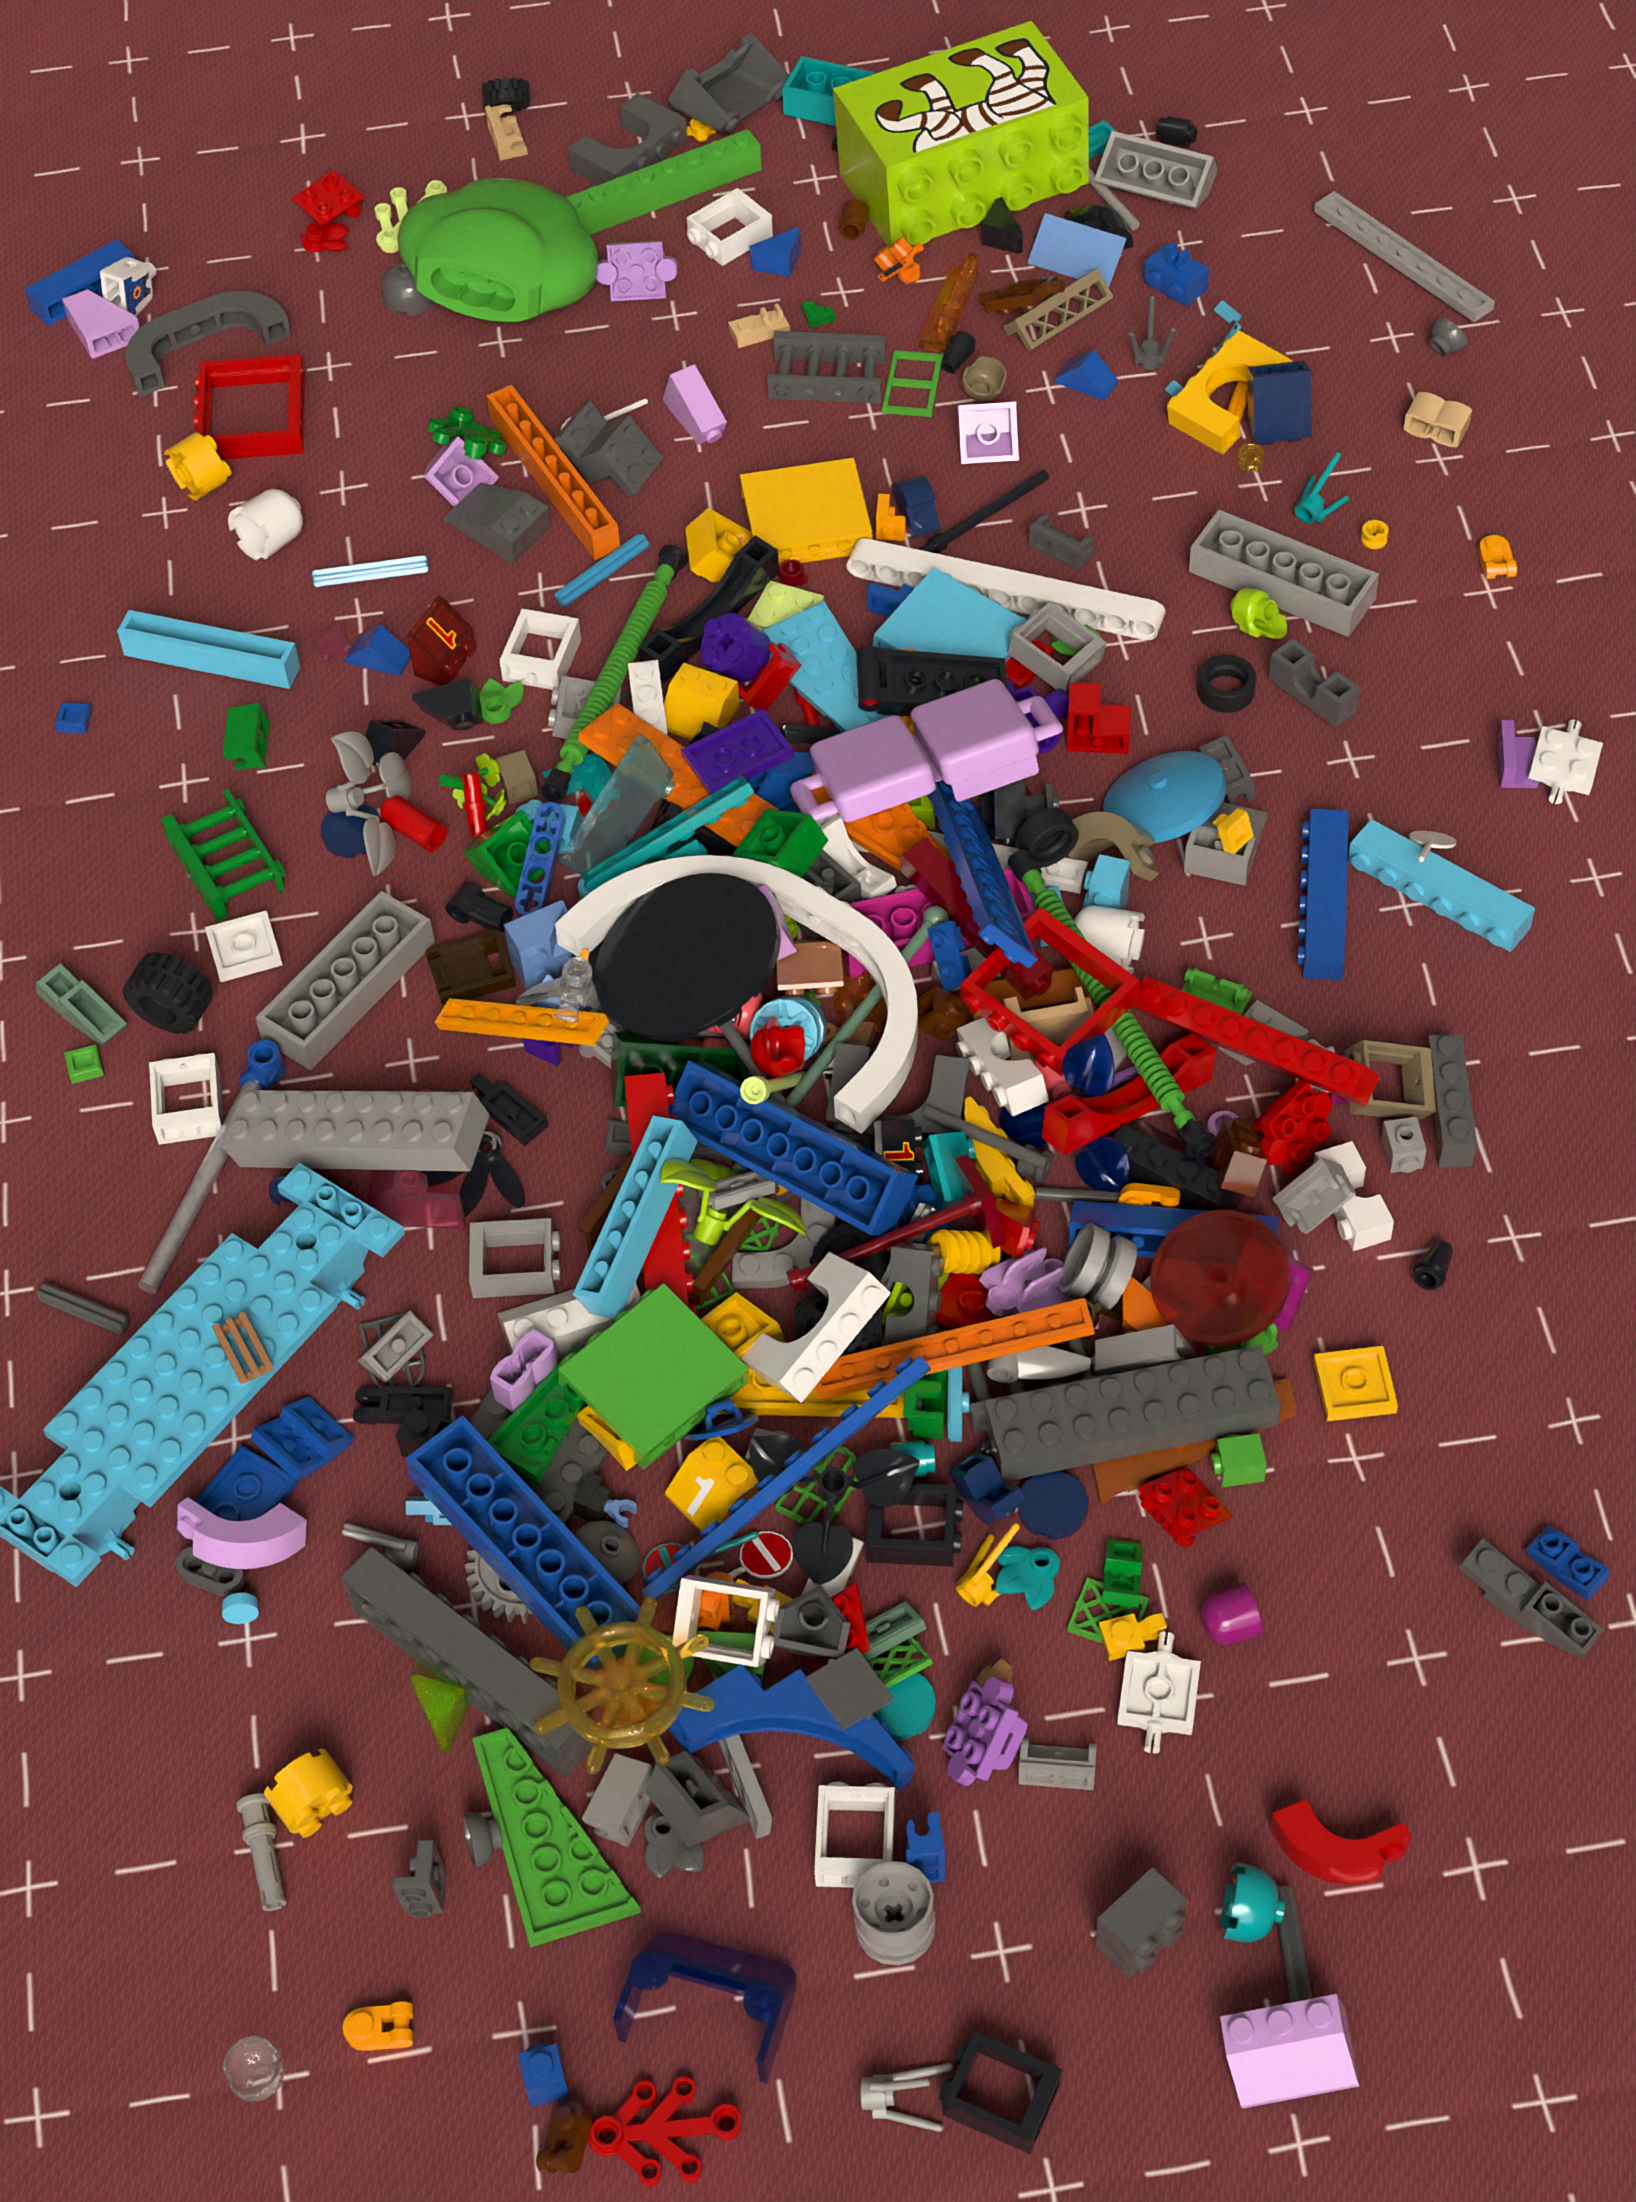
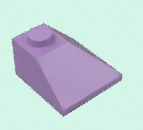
M458 436L451 440L449 444L441 447L427 464L424 477L454 507L480 482L493 485L499 478L482 459L476 460L465 456L464 442Z

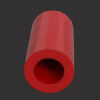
M399 795L388 798L383 802L380 809L383 822L388 823L390 827L428 852H433L442 845L447 835V827Z

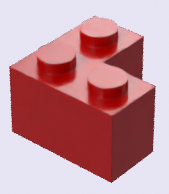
M1070 683L1067 752L1128 754L1131 706L1100 705L1101 684Z

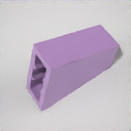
M88 289L62 299L67 319L91 359L127 346L131 337L140 328L138 319L134 314Z
M694 364L671 374L662 399L665 405L698 445L706 441L713 443L720 439L727 421L696 365Z

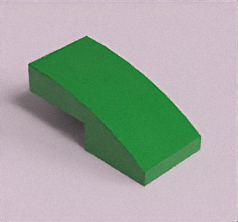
M1107 1539L1102 1603L1138 1608L1143 1543Z

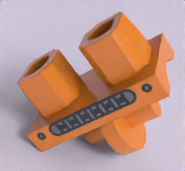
M903 236L900 237L890 248L886 246L875 256V262L882 268L877 277L884 282L898 273V278L904 283L913 284L920 277V266L913 261V257L923 251L924 247L920 242L911 246Z
M716 1571L706 1576V1578L733 1582L732 1577L725 1572ZM702 1589L697 1631L720 1632L722 1624L732 1625L734 1619L733 1594Z

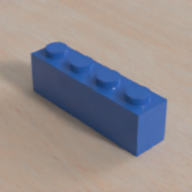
M114 240L25 288L30 309L47 326H50L67 316L62 301L63 298L87 289L103 297L100 271L125 257L135 259V256L120 241Z

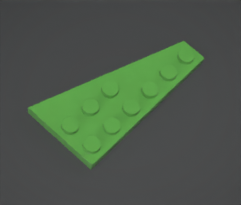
M507 1727L472 1738L493 1816L499 1827L503 1852L530 1948L641 1913L640 1906L623 1887L615 1872L609 1868L596 1846L568 1808L559 1800L554 1789L537 1770L532 1759L510 1729Z

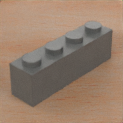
M1462 1034L1429 1035L1426 1048H1431L1437 1111L1432 1114L1438 1167H1472L1477 1139Z

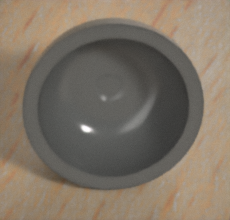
M1438 317L1435 320L1429 344L1436 353L1446 356L1448 353L1460 352L1468 346L1465 334L1453 322L1443 317Z
M464 1813L462 1814V1822L467 1848L473 1867L478 1868L490 1860L494 1850L502 1849L499 1827L496 1819L486 1821L480 1814Z

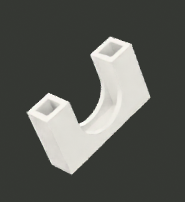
M830 1252L807 1278L829 1299L827 1309L816 1326L800 1339L789 1343L779 1342L762 1333L741 1358L763 1381L801 1403L891 1294L870 1272Z

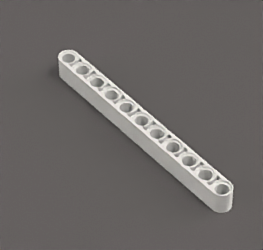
M863 538L856 542L846 565L847 570L855 577L902 587L904 583L913 588H916L935 567L943 573L951 575L964 585L974 588L978 593L992 601L1000 603L1010 611L1031 615L1035 609H1042L1048 602H1052L1082 625L1087 624L1096 630L1142 640H1152L1157 637L1166 613L1163 605L1154 600Z

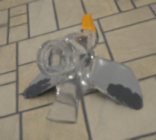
M582 949L579 957H573L564 964L562 977L539 983L516 999L517 1005H528L552 997L560 998L561 1003L554 1016L570 1022H578L579 1008L586 1004L591 1006L597 1013H605L609 1023L615 1028H621L616 1023H613L598 1000L592 979V966L589 963L588 949Z

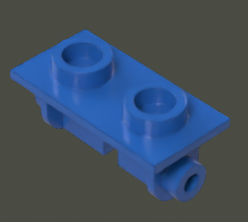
M951 920L927 929L943 987L946 991L960 987V984L972 973L968 956H961L960 951L965 949L960 931L961 927H957L956 921L951 922Z

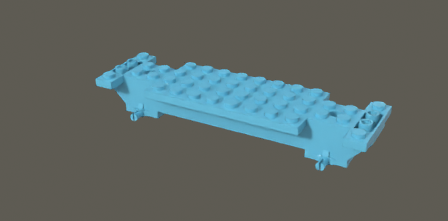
M299 1163L277 1186L281 1195L299 1206L257 1249L231 1233L43 1429L47 1438L66 1451L20 1499L0 1486V1537L75 1587L101 1562L100 1556L110 1550L124 1560H128L130 1558L129 1555L132 1556L135 1549L121 1540L124 1530L136 1518L133 1510L141 1502L150 1508L337 1308L338 1303L344 1301L356 1310L361 1308L360 1305H364L365 1297L354 1292L352 1287L356 1280L365 1272L363 1263L368 1250L370 1249L383 1258L405 1234L403 1226ZM244 1311L274 1370L241 1385L212 1326L217 1323L219 1326L226 1324L225 1320L230 1317L232 1320L239 1318L238 1314ZM239 1328L238 1331L257 1368L262 1366L263 1364L244 1328ZM231 1332L226 1334L225 1337L244 1374L249 1372L250 1369Z

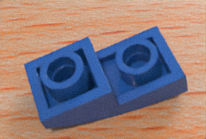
M1549 1525L1526 1549L1527 1554L1547 1573L1587 1601L1610 1577L1608 1567L1580 1552L1577 1541Z

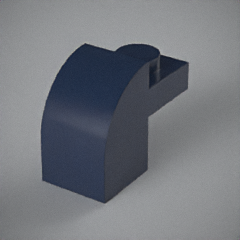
M924 475L895 482L891 485L898 512L905 513L911 538L941 530L934 505L936 498L928 479Z
M976 1452L948 1471L965 1503L987 1525L998 1518H1005L1013 1514L1017 1509L1016 1506L1026 1500L1020 1487L1003 1481L992 1457Z

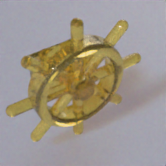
M654 1597L644 1599L636 1622H615L598 1627L587 1607H578L575 1611V1616L585 1635L570 1648L563 1662L539 1656L532 1658L530 1661V1667L533 1671L558 1677L557 1691L562 1707L536 1721L534 1724L535 1733L544 1735L569 1722L571 1727L581 1737L593 1743L585 1765L586 1771L590 1774L599 1772L607 1748H632L646 1743L658 1764L664 1765L668 1763L670 1754L659 1735L672 1725L682 1707L704 1712H711L715 1708V1701L711 1697L687 1692V1677L682 1660L705 1649L709 1645L708 1636L699 1634L675 1647L664 1634L650 1627L658 1605ZM628 1644L624 1656L616 1659L610 1647ZM643 1647L659 1655L641 1666L638 1663ZM597 1654L603 1667L599 1670L585 1668V1664ZM667 1668L669 1669L668 1687L649 1683L648 1679ZM577 1681L596 1686L592 1689V1692L576 1700L575 1688ZM598 1705L601 1709L605 1708L600 1723L590 1719L584 1713Z

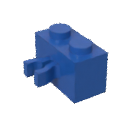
M1177 243L1165 244L1145 260L1144 283L1187 307L1208 290L1209 268L1190 258L1189 250L1178 251Z

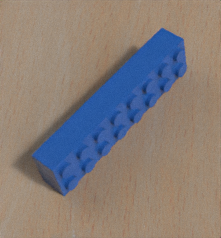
M688 1060L673 1094L674 1104L669 1105L668 1109L669 1115H676V1120L683 1121L696 1140L870 1235L882 1236L895 1230L918 1178L917 1174L770 1096L767 1100L758 1104L747 1103L742 1098L740 1092L742 1081L710 1064Z
M463 1415L406 1457L408 1477L593 1680L650 1636V1617Z

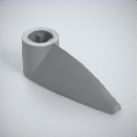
M1043 1346L989 1359L987 1375L991 1379L1002 1383H1012L1017 1379L1061 1378L1090 1369L1091 1358L1054 1347Z

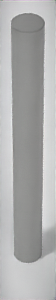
M1089 168V184L1110 207L1122 216L1131 230L1138 229L1140 222L1107 186L1094 182L1096 174Z

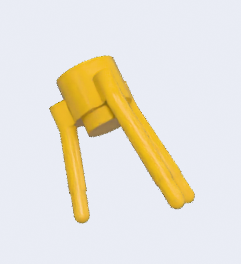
M1018 1523L1012 1525L980 1568H978L994 1540V1535H988L966 1573L958 1581L956 1590L970 1605L978 1607L983 1602L986 1606H989L996 1597L1001 1595L996 1592V1588L992 1590L991 1586L994 1581L986 1572L1019 1530L1020 1526Z

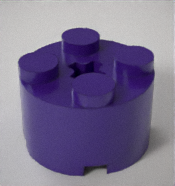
M727 613L716 619H710L705 624L701 642V660L708 667L727 678L736 680L739 683L747 682L758 675L756 672L761 666L764 667L767 664L771 654L768 645L771 642L768 635L753 622L739 614Z

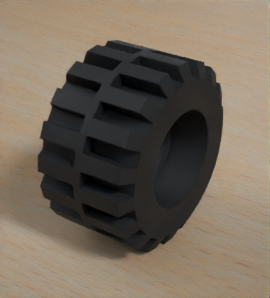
M160 952L146 953L122 989L123 997L129 1004L128 1006L140 1018L161 1030L175 1034H186L189 1031H193L213 998V989L200 971L184 960L164 952L163 954Z
M821 1292L805 1297L795 1306V1340L800 1339L811 1331L824 1315L829 1299ZM881 1306L840 1356L882 1347Z

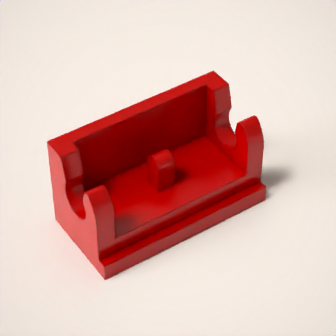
M771 641L768 649L773 656L762 668L751 685L748 684L746 687L741 683L738 685L739 694L745 700L744 702L747 706L757 709L763 708L764 711H767L802 666L783 643H779L776 646Z

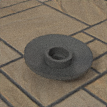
M593 1521L582 1526L574 1535L620 1585L629 1582L636 1574L640 1564L639 1549L633 1537L621 1526L608 1521ZM606 1546L610 1547L614 1552L609 1551Z

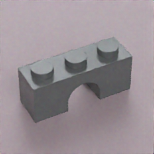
M1292 638L1271 654L1269 679L1333 727L1337 728L1357 712L1360 687L1338 671L1324 680L1315 669V654Z
M899 1242L891 1247L889 1281L907 1285L913 1292L914 1306L911 1311L895 1310L886 1315L884 1346L940 1333L939 1325L935 1324L936 1311L939 1312L942 1305V1292L938 1291L939 1277H942L945 1267V1259L940 1256L941 1246Z

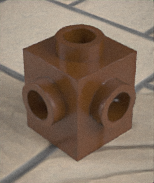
M938 986L933 987L917 998L918 1029L944 1042L957 1033V1028L966 1025L964 1002L958 996Z

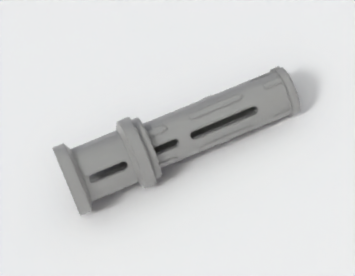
M252 1794L241 1798L236 1803V1808L239 1813H242L245 1828L242 1832V1837L246 1844L250 1845L262 1909L273 1911L282 1908L287 1903L282 1888L273 1842L277 1831L276 1826L270 1821L268 1811L270 1803L264 1794Z

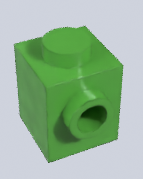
M1259 1433L1243 1436L1240 1434H1230L1224 1438L1217 1439L1216 1453H1212L1210 1459L1213 1474H1219L1222 1487L1264 1482L1267 1463Z

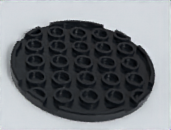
M694 874L675 879L655 888L632 904L619 917L602 943L594 972L595 990L602 1008L613 1023L624 1029L626 1033L657 1042L686 1040L699 1036V1032L715 1025L717 1027L722 1026L741 1013L739 1009L752 996L755 998L758 996L774 970L781 944V931L775 911L768 899L757 887L744 879L728 874Z

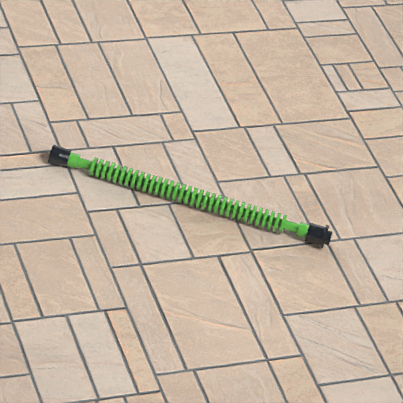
M665 545L661 548L658 568L654 574L655 581H649L645 585L560 750L562 762H558L556 767L551 770L541 787V794L546 800L554 803L563 801L574 772L573 766L581 764L589 750L588 747L578 741L579 732L609 710L629 671L628 663H633L639 651V646L647 636L668 594L665 585L670 584L671 580L675 579L679 570L685 567L687 555L678 546Z
M1028 849L1014 852L1009 857L1007 863L1018 881H1022L1027 890L1033 892L1036 896L1033 903L1036 910L1041 907L1085 939L1054 890L1047 891L1045 888V881L1041 876L1042 870ZM1068 959L1091 995V998L1097 1007L1100 1008L1114 993ZM1129 1008L1111 1026L1112 1031L1117 1039H1119L1129 1058H1131L1132 1063L1139 1071L1149 1090H1151L1161 1109L1171 1110L1174 1115V1123L1178 1128L1177 1134L1185 1145L1184 1150L1187 1157L1206 1158L1214 1150L1217 1142L1215 1135L1209 1133L1203 1123L1197 1121L1190 1110L1185 1109L1182 1104L1185 1098L1183 1091L1172 1077L1170 1071H1168L1167 1066L1160 1058L1158 1052H1156L1155 1047Z

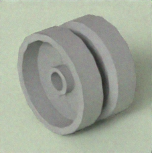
M1093 1223L1086 1224L1079 1231L1066 1254L1062 1265L1065 1268L1064 1275L1059 1282L1060 1292L1075 1299L1086 1296V1300L1093 1305L1101 1303L1103 1307L1111 1309L1123 1294L1131 1278L1137 1257L1136 1243L1120 1235L1110 1239V1233L1107 1229Z

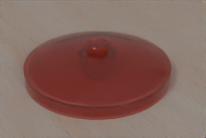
M1235 1210L1207 1211L1183 1221L1167 1235L1159 1246L1150 1273L1152 1297L1156 1308L1168 1325L1174 1324L1185 1339L1196 1344L1211 1347L1240 1344L1254 1338L1267 1329L1283 1309L1291 1284L1289 1259L1283 1245L1273 1230L1256 1217Z

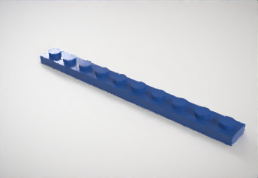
M921 1356L915 1361L912 1357L907 1358L894 1370L898 1375L888 1384L882 1380L868 1391L867 1395L870 1397L868 1401L860 1407L854 1403L839 1416L843 1422L832 1431L828 1426L820 1431L811 1440L815 1444L805 1454L798 1450L784 1462L787 1469L780 1475L775 1477L771 1473L756 1486L759 1492L749 1501L745 1496L738 1500L728 1510L731 1516L721 1524L715 1520L700 1533L704 1539L693 1548L689 1543L681 1548L672 1557L676 1561L666 1571L660 1567L644 1580L648 1586L642 1590L649 1601L655 1603L680 1582L681 1578L686 1577L927 1374L931 1369Z

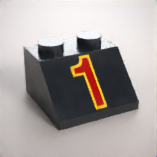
M914 1120L874 1121V1152L917 1174L918 1178L916 1181L923 1180L922 1160H916L915 1147H922L921 1127H915Z

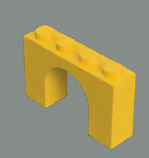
M1238 330L1231 339L1228 338L1223 343L1221 349L1214 357H1210L1205 362L1204 367L1199 373L1188 380L1183 390L1170 399L1167 405L1169 424L1224 455L1241 436L1240 418L1213 403L1209 399L1212 392L1228 382H1248V367L1293 362V360Z

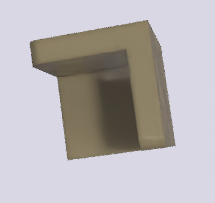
M524 750L496 758L509 805L538 796L536 777Z

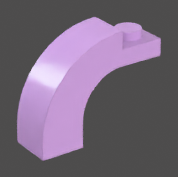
M189 1497L178 1504L177 1530L185 1538L193 1540V1555L216 1566L233 1569L265 1567L289 1558L306 1546L307 1520L282 1503H279L264 1515L248 1521H230L217 1517Z

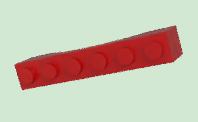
M1192 1033L1170 1044L1160 1055V1058L1167 1066L1168 1071H1170L1180 1089L1186 1094L1212 1080L1216 1049L1195 1033ZM1139 1075L1130 1083L1106 1095L1089 1098L1069 1094L1045 1106L1042 1138L1063 1155H1066L1121 1127L1122 1124H1127L1160 1106L1141 1075Z

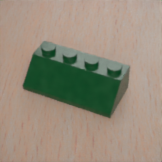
M614 1032L611 1055L614 1107H627L624 1076L665 1073L666 1085L672 1084L674 1094L688 1060L710 1064L742 1082L748 1078L749 1070L727 1039L694 1037L681 1041L657 1042L629 1033Z

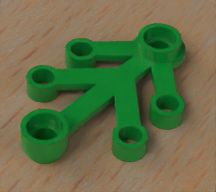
M455 406L452 407L451 412L447 414L446 418L430 419L428 431L433 433L432 440L439 444H449L450 437L462 435L465 441L463 446L465 456L469 458L482 459V455L486 454L487 446L488 451L498 455L505 453L507 443L501 440L502 434L499 431L475 422L473 418L474 412L467 408Z

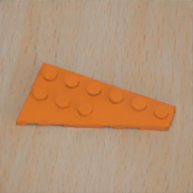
M824 786L811 790L818 805L832 801ZM907 802L855 821H843L850 840L900 872L901 854L925 837L956 867L949 854L939 842L935 841L927 831V827L922 820L918 819L911 811V807Z

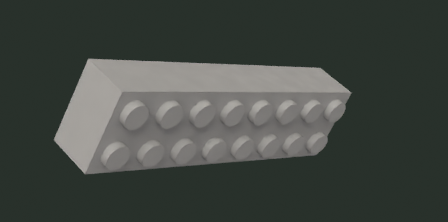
M242 1090L221 1146L239 1167L295 1168L301 1163L309 1169L471 1171L490 1114L474 1092Z

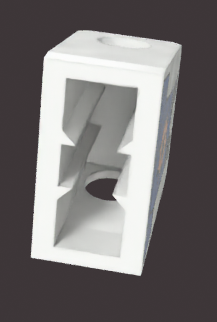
M125 257L102 269L100 277L103 298L137 316L152 299L151 279L156 275L155 267L150 262H141Z

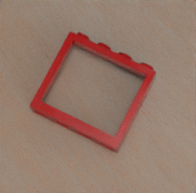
M301 354L200 362V376H195L196 388L199 393L194 394L195 408L198 410V413L193 414L195 430L203 437L206 435L211 436L213 388L289 382L288 430L212 435L211 437L217 445L216 452L221 460L304 454L305 371Z
M1039 907L1024 922L1031 942L1036 937H1039L1114 994L1058 1047L983 990L1011 962L1002 952V948L998 947L960 984L961 1001L969 1006L971 1013H978L985 1018L993 1030L999 1033L1002 1031L1010 1037L1018 1049L1021 1051L1027 1050L1034 1055L1043 1068L1047 1065L1062 1076L1140 998V980Z

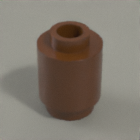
M851 199L844 203L839 221V230L844 238L856 240L864 234L869 216V207L865 202Z

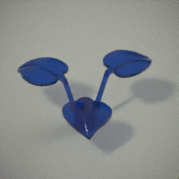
M1099 1034L1091 1039L1080 1042L1065 1053L1066 1055L1062 1061L1064 1077L1070 1085L1081 1087L1080 1094L1083 1095L1082 1097H1099L1110 1090L1115 1078V1064L1112 1049L1105 1034ZM1048 1102L1015 1116H1012L1004 1106L999 1116L1000 1127L1014 1142L1023 1147L1027 1143L1034 1145L1035 1148L1044 1145L1047 1141L1042 1138L1045 1106L1048 1105ZM1110 1137L1099 1138L1094 1143L1091 1141L1086 1144L1088 1149L1077 1155L1075 1160L1077 1172L1080 1178L1091 1188L1097 1191L1120 1193L1125 1185L1130 1184V1159L1125 1147L1118 1140Z

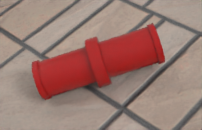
M480 772L460 774L465 799L462 802V807L466 809L469 836H481L488 829L484 808L487 806V800L483 799Z

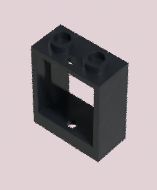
M1025 778L980 794L981 817L991 840H998L999 844L1016 843L1015 837L1021 826L1026 822Z
M912 1484L906 1497L896 1504L946 1507L944 1541L884 1539L885 1507L869 1503L866 1537L867 1563L953 1567L954 1553H961L962 1532L955 1531L956 1521H963V1500L957 1499V1486Z
M974 2031L970 2042L963 2041L957 2052L955 2064L959 2066L954 2077L947 2076L940 2090L939 2099L943 2101V2116L1031 2155L1062 2083V2069ZM979 2053L1040 2079L1020 2126L959 2099Z

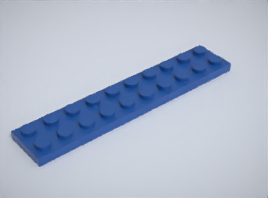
M943 780L935 782L936 789L927 797L933 803V813L938 817L940 822L938 826L945 835L943 840L951 851L949 856L955 862V872L961 878L962 883L960 886L967 894L966 902L973 910L972 918L979 926L978 934L989 945L992 946L995 943L1001 947L1004 955L1013 963L1019 961L1027 968H1030L1038 958L978 807L967 799L956 801L952 788Z

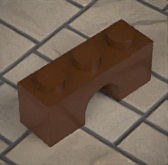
M1223 1118L1216 1136L1217 1142L1213 1152L1210 1154L1213 1165L1221 1167L1217 1176L1220 1187L1254 1197L1267 1162L1255 1127H1252L1253 1124L1245 1119L1234 1118L1232 1121Z

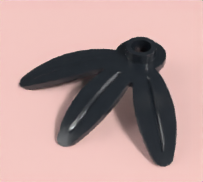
M484 1131L472 1169L467 1172L462 1183L457 1201V1215L460 1218L467 1217L480 1202L487 1185L488 1174H491L498 1191L511 1205L520 1208L525 1204L523 1186L513 1169L500 1157L503 1144L500 1137L494 1132ZM485 1144H491L492 1149L489 1152H481ZM421 1171L414 1178L413 1184L416 1187L435 1186L448 1182L465 1171Z

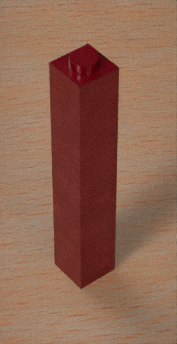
M925 837L901 854V872L934 906H940L947 912L949 921H956L957 927H961V934L987 959L999 946L995 943L991 946L978 934L979 926L972 918L974 913L966 902L968 897L960 886L962 881L955 872L956 867ZM1035 948L1038 960L1030 968H1027L1019 961L1017 963L1011 961L1000 972L1006 981L1026 1001L1035 995L1040 996L1044 994L1052 984L1053 967Z

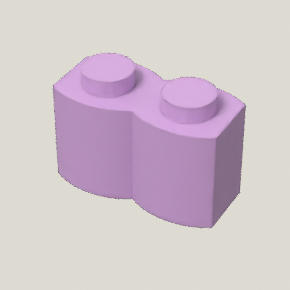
M532 1330L517 1342L513 1354L502 1359L491 1373L490 1381L495 1401L512 1412L520 1406L558 1364L554 1341L537 1330Z

